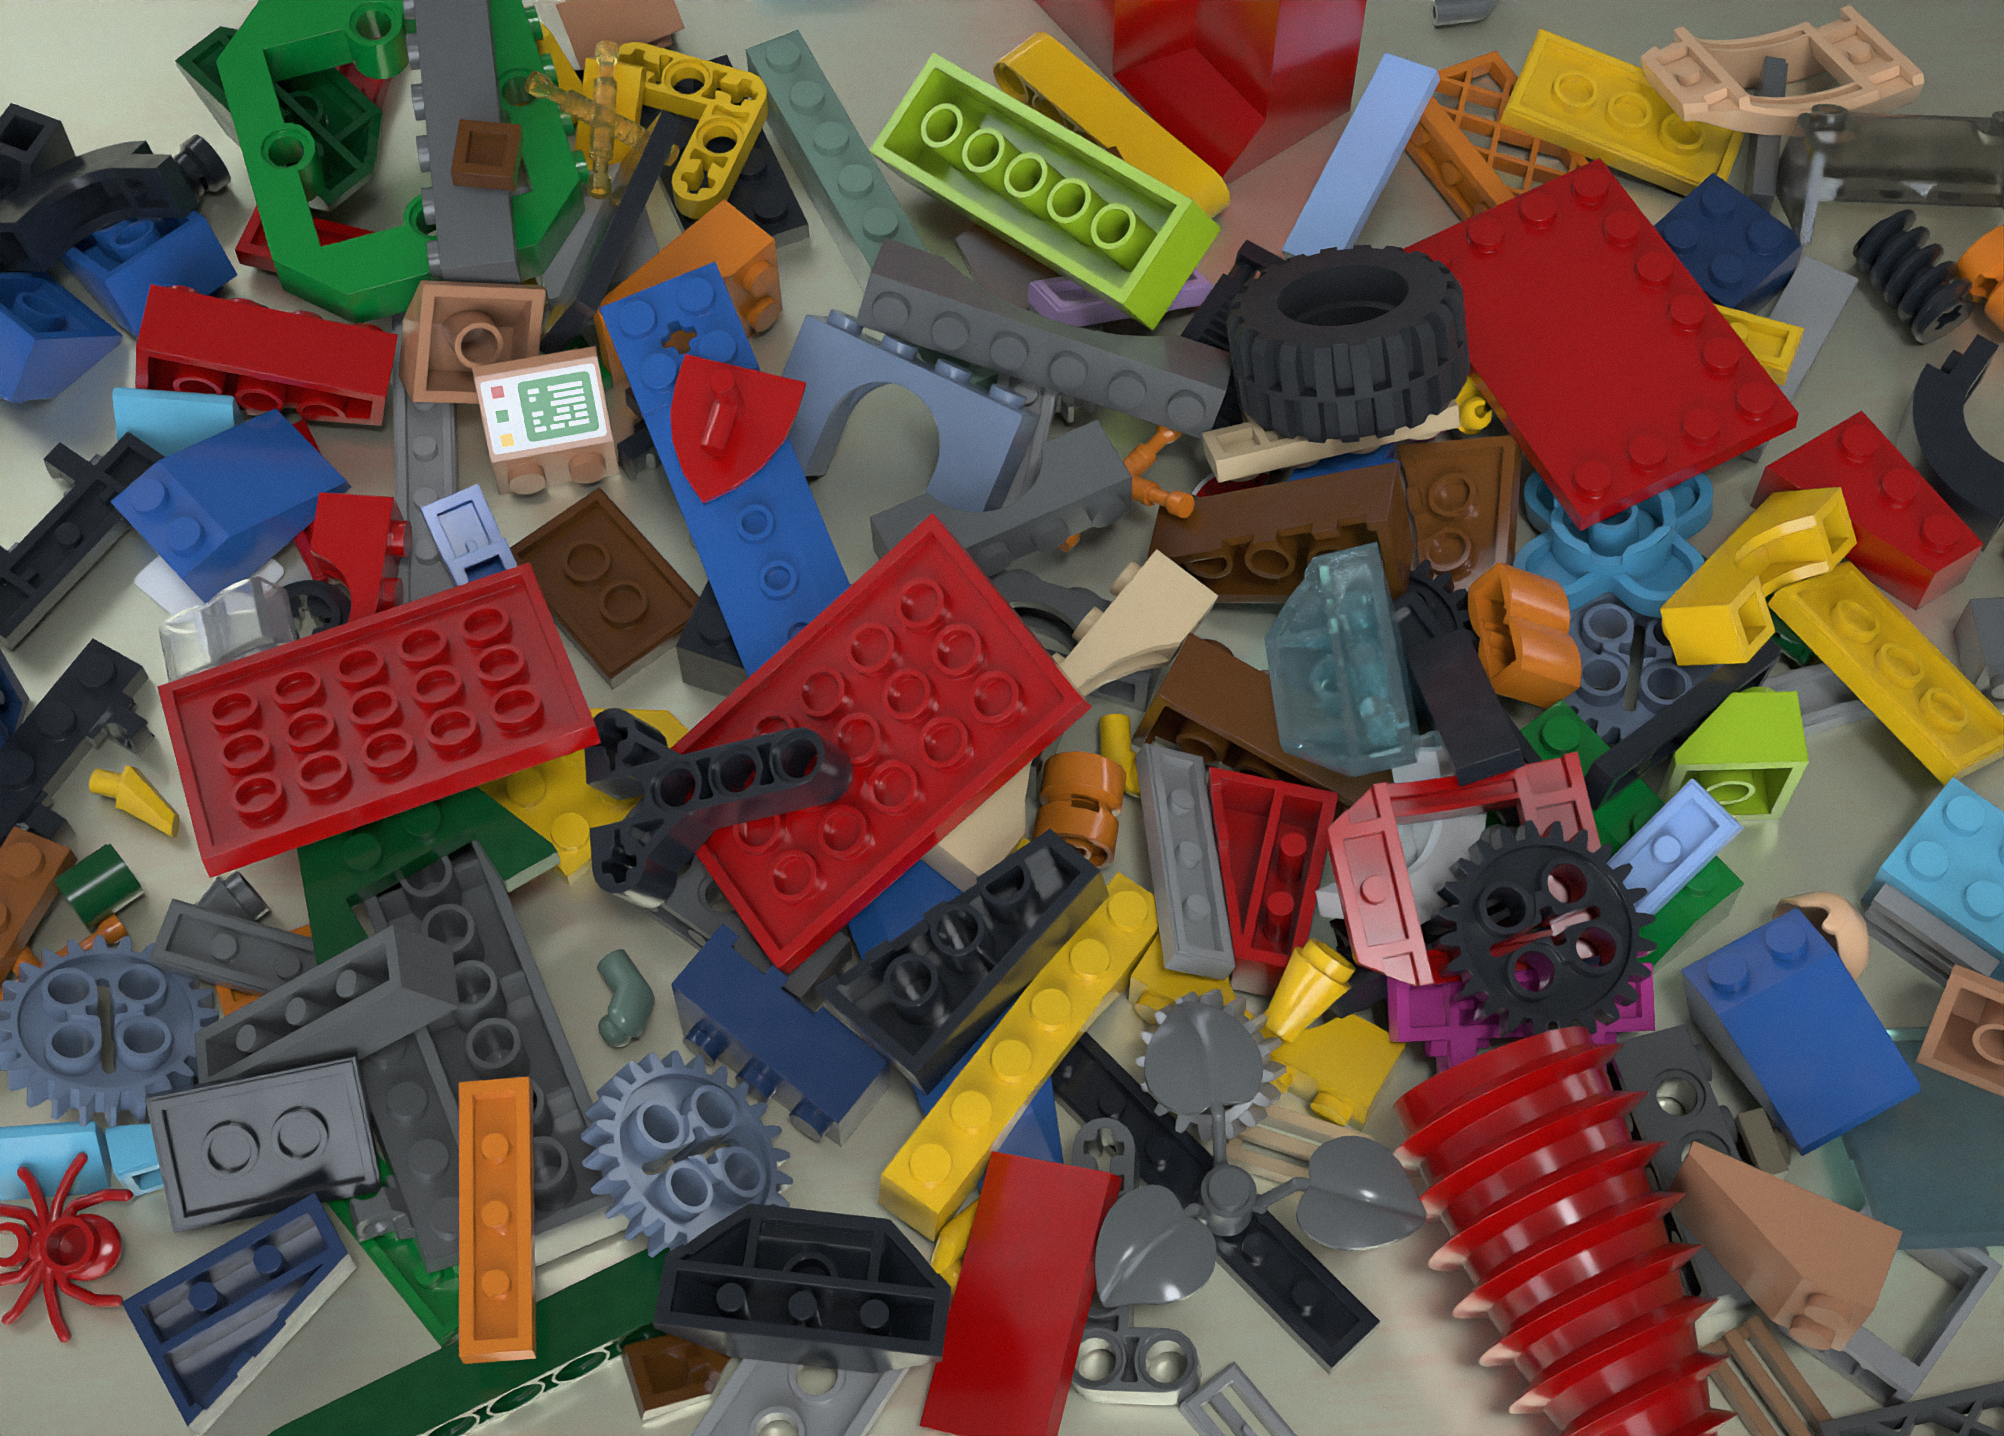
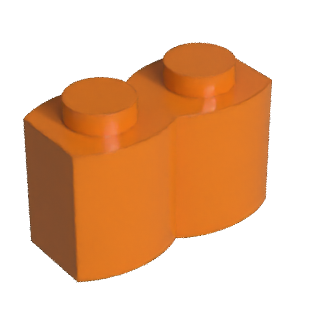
M1498 562L1470 585L1468 612L1471 625L1475 633L1480 637L1478 657L1496 694L1548 709L1580 688L1582 673L1580 654L1575 641L1568 634L1570 625L1569 603L1564 589L1557 581Z

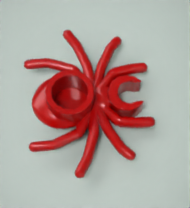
M84 1152L77 1154L65 1171L53 1198L50 1215L46 1199L36 1177L25 1166L17 1169V1175L26 1185L36 1208L37 1216L27 1207L0 1203V1217L24 1220L27 1224L23 1225L14 1222L0 1224V1234L10 1235L14 1233L18 1239L17 1250L8 1258L0 1257V1266L20 1269L19 1271L0 1273V1286L20 1284L25 1282L31 1275L27 1286L14 1306L3 1315L2 1323L4 1325H11L23 1314L38 1291L43 1279V1293L50 1322L62 1343L68 1342L71 1335L61 1315L55 1289L56 1281L64 1294L90 1306L119 1307L123 1301L120 1295L95 1294L71 1283L69 1279L87 1281L107 1274L116 1266L122 1252L120 1232L111 1221L96 1214L76 1215L77 1212L104 1201L127 1202L133 1198V1192L130 1189H101L71 1201L63 1211L65 1200L75 1177L88 1160V1155Z

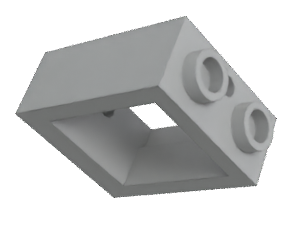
M1882 1181L1876 1189L1893 1188ZM1918 1197L1868 1199L1859 1212L1884 1224L1940 1222L1931 1215L1871 1216L1869 1207L1925 1205ZM1965 1232L1904 1233L1901 1235L1898 1244L1900 1248L1959 1289V1292L1911 1360L1862 1325L1841 1352L1831 1347L1828 1350L1808 1347L1792 1338L1788 1328L1779 1324L1776 1328L1884 1407L1906 1403L1919 1388L2003 1267L1989 1257L1987 1248L1979 1240Z

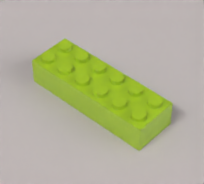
M934 52L869 149L871 154L901 179L1153 331L1222 229L1192 199Z

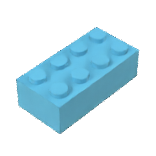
M1952 777L1879 868L1861 901L1870 906L1872 900L1885 883L1892 885L1999 960L2000 963L1990 975V978L2004 983V812Z

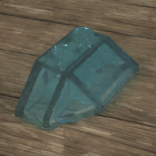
M1377 542L1313 557L1304 572L1305 579L1288 598L1264 638L1278 733L1283 752L1351 778L1418 763L1420 737L1406 660Z

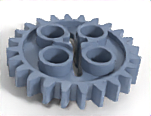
M1605 592L1584 606L1570 611L1568 634L1573 638L1578 647L1582 673L1580 688L1566 697L1564 701L1607 745L1609 743L1616 745L1724 664L1678 666L1673 649L1667 647L1671 646V643L1664 635L1662 618L1649 617L1637 613L1613 593ZM1640 625L1645 629L1639 669L1640 680L1635 710L1627 711L1624 708V698L1630 665L1629 656L1634 626ZM1593 688L1605 689L1606 691H1599ZM1661 696H1662V697H1666V698H1669V699L1665 700V699H1661V698H1658V697H1661Z
M96 935L93 941V948L85 951L74 939H69L67 941V955L59 957L53 951L45 948L41 950V968L22 962L19 965V982L5 980L3 983V1000L0 1001V1071H8V1089L10 1091L27 1087V1106L30 1108L41 1104L47 1099L51 1100L52 1119H59L72 1108L79 1110L78 1119L80 1126H86L94 1112H104L109 1126L115 1127L119 1120L120 1111L129 1110L134 1118L139 1122H143L146 1117L145 1098L148 1094L194 1085V1077H198L194 1033L219 1020V1010L212 1009L213 990L211 988L200 989V980L153 967L148 959L155 944L154 942L148 945L141 953L132 951L130 936H125L120 941L117 949L107 947L102 935ZM98 986H106L109 989L111 1039L114 1042L113 1065L115 1072L112 1074L105 1073L102 1068Z
M678 1050L671 1051L661 1061L654 1052H651L637 1064L634 1061L627 1063L596 1092L599 1099L585 1113L594 1123L581 1134V1140L597 1148L582 1161L583 1166L591 1170L601 1171L603 1177L590 1188L592 1194L611 1195L614 1203L608 1208L605 1216L607 1219H613L625 1215L630 1222L624 1238L630 1241L640 1233H644L649 1237L647 1246L648 1256L652 1258L666 1247H669L671 1251L681 1244L685 1246L706 1229L749 1203L789 1208L790 1203L780 1194L793 1184V1179L790 1176L777 1170L778 1167L791 1158L790 1152L773 1148L771 1142L782 1132L781 1127L774 1125L764 1126L760 1120L768 1105L765 1102L752 1106L748 1104L745 1098L749 1085L745 1081L734 1089L727 1085L728 1073L726 1066L722 1065L709 1075L706 1073L702 1055H696L684 1065ZM722 1144H729L731 1146L729 1148H719L707 1159L703 1156L712 1147ZM671 1159L675 1163L664 1172L653 1175L644 1173L646 1171L653 1172L659 1170Z

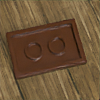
M600 487L510 547L518 566L530 562L555 625L612 690L677 645L699 599L698 594Z

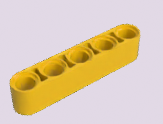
M1043 31L1036 32L994 63V77L1004 93L1104 150L1116 146L1125 162L1192 199L1211 219L1229 206L1231 199L1227 185L1214 169L1048 33Z

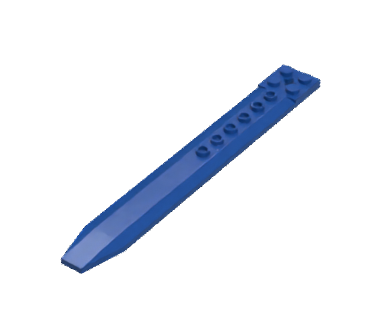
M712 262L607 304L599 309L749 678L850 587V583L788 435L785 442L761 470L738 488L705 504L701 502L682 472L672 442L670 410L676 380L685 354L761 372L717 264ZM683 330L685 333L693 332L697 335L689 340L691 350L684 354H679L675 347L664 349L665 343L677 331ZM918 860L847 923L862 961L866 959L864 956L866 952L885 939L891 942L924 919L922 914L943 900L946 903L950 902L963 892L924 861ZM1021 993L928 1096L912 1083L925 1116L928 1115L1015 1004ZM1051 1075L1017 1121L998 1152L1064 1164ZM987 1169L976 1185L980 1191H982Z

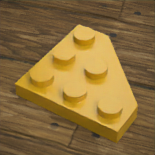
M589 708V710H590L591 715H592L593 718H594L598 713H600V712H602V711L608 709V708ZM622 709L660 730L666 738L668 748H671L689 732L669 710ZM584 749L477 786L554 845L561 863L552 869L569 886L592 867L589 828L622 821L640 799L644 797V795L618 801L589 786L586 783Z

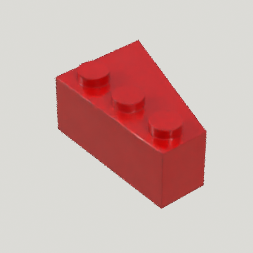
M1209 766L1207 788L1235 961V969L1229 974V982L1232 989L1273 997L1295 947L1303 948L1309 941L1317 903L1315 891L1320 889L1328 851L1326 829L1334 822L1339 793Z

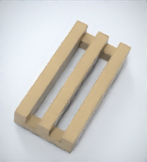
M1274 1104L1264 1107L1268 1116L1259 1122L1260 1124L1322 1144L1341 1136H1360L1373 1139L1371 1135ZM1246 1125L1245 1131L1235 1138L1228 1140L1226 1155L1228 1165L1238 1166L1249 1173L1284 1183L1294 1177L1309 1178L1308 1169L1241 1148L1243 1140L1282 1152L1286 1156L1305 1162L1310 1161L1313 1152L1319 1146L1256 1125L1252 1128Z

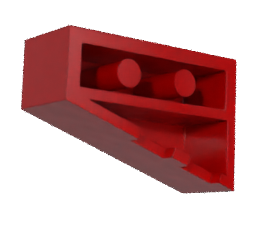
M1862 410L1767 465L1750 504L1752 508L1757 509L1773 492L1841 487L1857 540V544L1844 558L1851 561L1871 583L1915 611L1963 583L1984 545Z

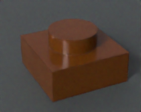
M460 119L451 166L453 185L515 191L524 141L522 125Z

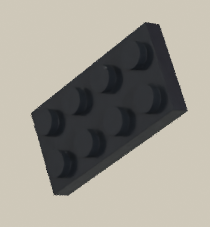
M727 54L708 60L733 67ZM688 78L679 81L673 89L681 94H692L699 91L704 84L697 79ZM743 97V100L740 103L733 104L741 106L742 102L745 99H748V97ZM642 104L638 139L641 138L660 114L661 109ZM669 112L681 119L680 124L682 126L657 180L681 233H683L699 219L689 218L676 208L671 181L673 173L699 120ZM762 128L727 202L773 237L776 249L810 238L809 225ZM721 136L710 140L705 147L713 153H724L733 149L736 142L729 137ZM703 169L704 179L697 191L689 190L691 194H698L701 188H709L708 171Z

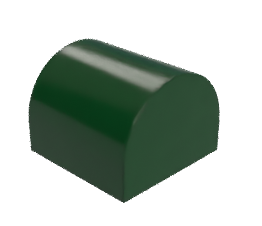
M111 843L103 845L56 877L54 881L67 904L88 931L145 893L134 874Z

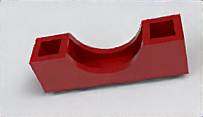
M319 492L310 551L323 575L341 583L350 591L351 612L347 623L402 605L403 582L397 576L400 557L408 558L411 551L412 526L409 520H404L394 497Z

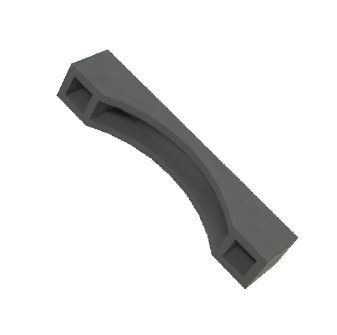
M887 238L884 239L870 272L856 320V325L1202 439L1201 433L1212 430L1227 390L1232 367L1230 352L1179 335H1118L1088 330L1049 319L991 293L962 274L944 257Z

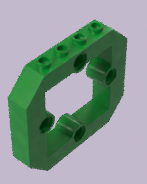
M259 0L220 54L216 63L272 260L284 291L354 324L366 323L407 312L421 280L443 281V277L432 278L430 273L426 242L438 240L437 236L428 235L437 229L436 224L426 225L422 195L414 197L407 204L403 214L404 225L321 247L308 202L314 200L324 187V169L311 133L301 125L285 123L273 83L352 62L357 70L366 77L377 80L394 77L400 74L409 63L406 34L417 33L416 20H406L402 0ZM490 0L503 123L522 125L524 135L520 163L530 192L512 196L520 277L522 281L541 276L546 272L585 211L582 186L590 185L591 178L582 149L571 152L567 137L575 136L566 101L555 103L551 89L559 88L558 77L551 54L539 55L535 43L544 40L535 6L524 8L522 0ZM519 103H529L525 106H515ZM298 162L297 164H295V165H293V166L283 167L284 165H286V164H288V163Z

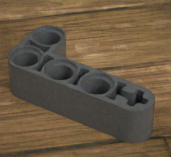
M1110 1118L1093 1119L1083 1125L1075 1136L1072 1148V1166L1099 1170L1095 1158L1102 1156L1103 1146H1115L1118 1155L1111 1158L1110 1173L1122 1178L1118 1200L1127 1192L1139 1187L1140 1162L1135 1141L1128 1128L1118 1120ZM1135 1304L1111 1308L1106 1307L1103 1309L1090 1308L1071 1380L1078 1394L1086 1400L1097 1403L1175 1405L1182 1403L1197 1391L1200 1386L1202 1371L1197 1350L1190 1338L1178 1330L1169 1328L1134 1327ZM1096 1349L1110 1351L1116 1356V1364L1109 1376L1102 1380L1093 1381L1080 1375V1363L1087 1353ZM1163 1352H1177L1187 1359L1188 1364L1185 1373L1175 1382H1158L1149 1374L1152 1361Z

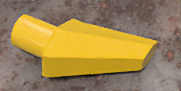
M126 765L122 774L96 768L93 771L89 781L91 793L115 798V808L122 809L165 834L177 838L179 814L138 768Z

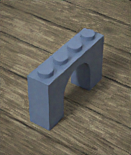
M831 309L828 316L806 314L782 373V377L803 381L807 384L798 414L788 433L789 440L805 476L826 474L847 420L855 406L871 391L893 383L915 393L927 405L937 424L940 438L939 457L925 493L928 492L947 506L968 512H987L1002 508L1041 417L1040 414L1024 407L1027 397L1012 389L994 383L990 391L970 383L969 381L973 373L953 362L938 358L934 366L916 358L915 356L919 348L908 341L884 334L882 341L862 333L864 327L856 325L857 318L844 312Z

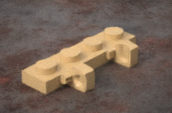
M1452 399L1448 408L1439 415H1428L1425 423L1412 429L1406 426L1396 429L1394 435L1378 439L1376 435L1361 437L1360 442L1342 443L1341 439H1327L1325 443L1308 442L1306 437L1297 436L1294 439L1280 436L1273 428L1266 430L1258 425L1239 404L1243 419L1242 424L1201 434L1204 455L1218 483L1228 480L1243 482L1252 480L1263 472L1289 466L1295 468L1309 467L1318 463L1320 459L1349 452L1365 454L1375 451L1380 445L1401 440L1430 439L1438 435L1440 431L1460 427L1458 404Z

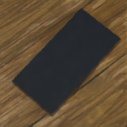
M665 110L660 112L620 163L542 331L539 351L542 353L563 352L597 312L682 126L680 124L681 119Z

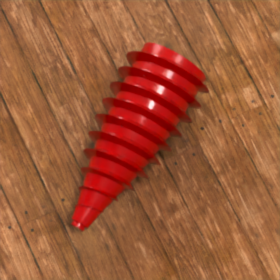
M1582 1026L1556 1029L1480 1054L1429 1078L1402 1095L1394 1103L1393 1111L1406 1139L1392 1154L1399 1160L1408 1176H1422L1427 1189L1417 1198V1200H1421L1426 1210L1425 1223L1444 1224L1450 1236L1431 1257L1428 1267L1439 1271L1467 1272L1474 1287L1456 1305L1452 1311L1453 1316L1460 1319H1491L1501 1334L1479 1360L1480 1365L1487 1367H1518L1529 1382L1527 1387L1509 1407L1508 1412L1512 1414H1546L1561 1432L1559 1436H1718L1717 1431L1734 1418L1738 1412L1712 1408L1710 1406L1708 1376L1733 1354L1698 1349L1695 1322L1719 1299L1684 1294L1680 1269L1705 1244L1669 1242L1663 1217L1687 1192L1652 1191L1644 1167L1669 1142L1632 1139L1625 1117L1649 1094V1091H1614L1604 1067L1622 1049L1624 1044L1594 1043L1588 1028Z

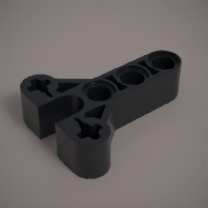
M608 708L593 718L601 743L584 749L586 783L618 801L644 795V801L640 810L629 819L589 828L592 871L595 882L601 889L641 908L657 907L672 895L677 884L678 872L716 829L818 806L838 799L847 791L852 781L853 766L851 759L843 749L815 731L805 727L790 728L681 755L668 748L666 738L660 730L620 708ZM818 755L815 768L805 776L808 762ZM756 770V777L753 783L744 790L748 776ZM695 785L692 798L685 804V797L688 791Z

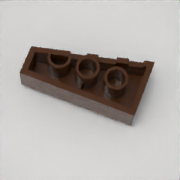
M1398 461L1195 498L1194 509L1187 518L1168 513L1166 507L1159 505L1147 560L1156 549L1217 594L1218 598L1215 603L1389 604L1407 592L1414 542Z
M1189 633L1131 739V744L1140 748L1145 743L1154 745L1155 742H1158L1177 751L1202 756L1204 769L1206 765H1212L1224 770L1339 793L1334 821L1362 797L1373 784L1387 782V784L1394 783L1388 749L1401 744L1397 739L1388 734L1371 732L1351 721L1339 707L1329 702L1315 701L1296 691L1279 674L1269 670H1258L1234 657L1232 651L1222 643L1212 639H1201L1192 633Z

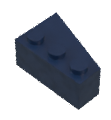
M722 923L671 984L684 1035V1045L695 1056L698 1054L702 1055L705 1063L714 1065L718 1060L737 1073L735 1079L738 1084L745 1081L749 1085L748 1093L755 1099L767 1103L772 1098L791 1111L789 1113L790 1120L809 1137L820 1141L823 1136H826L842 1148L890 1088L889 1062L823 1006L815 1012L783 990L782 986L789 978L773 964L765 974L760 972L735 951L734 943L739 936Z
M313 1193L121 1303L187 1427L198 1436H202L357 1267L316 1194Z

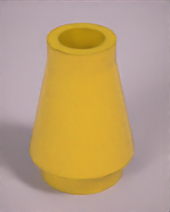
M1311 937L1303 948L1295 947L1272 1001L1264 1013L1268 1017L1265 1025L1283 1039L1294 1043L1306 1027L1351 988L1348 980L1356 970L1355 967L1332 947L1314 937Z

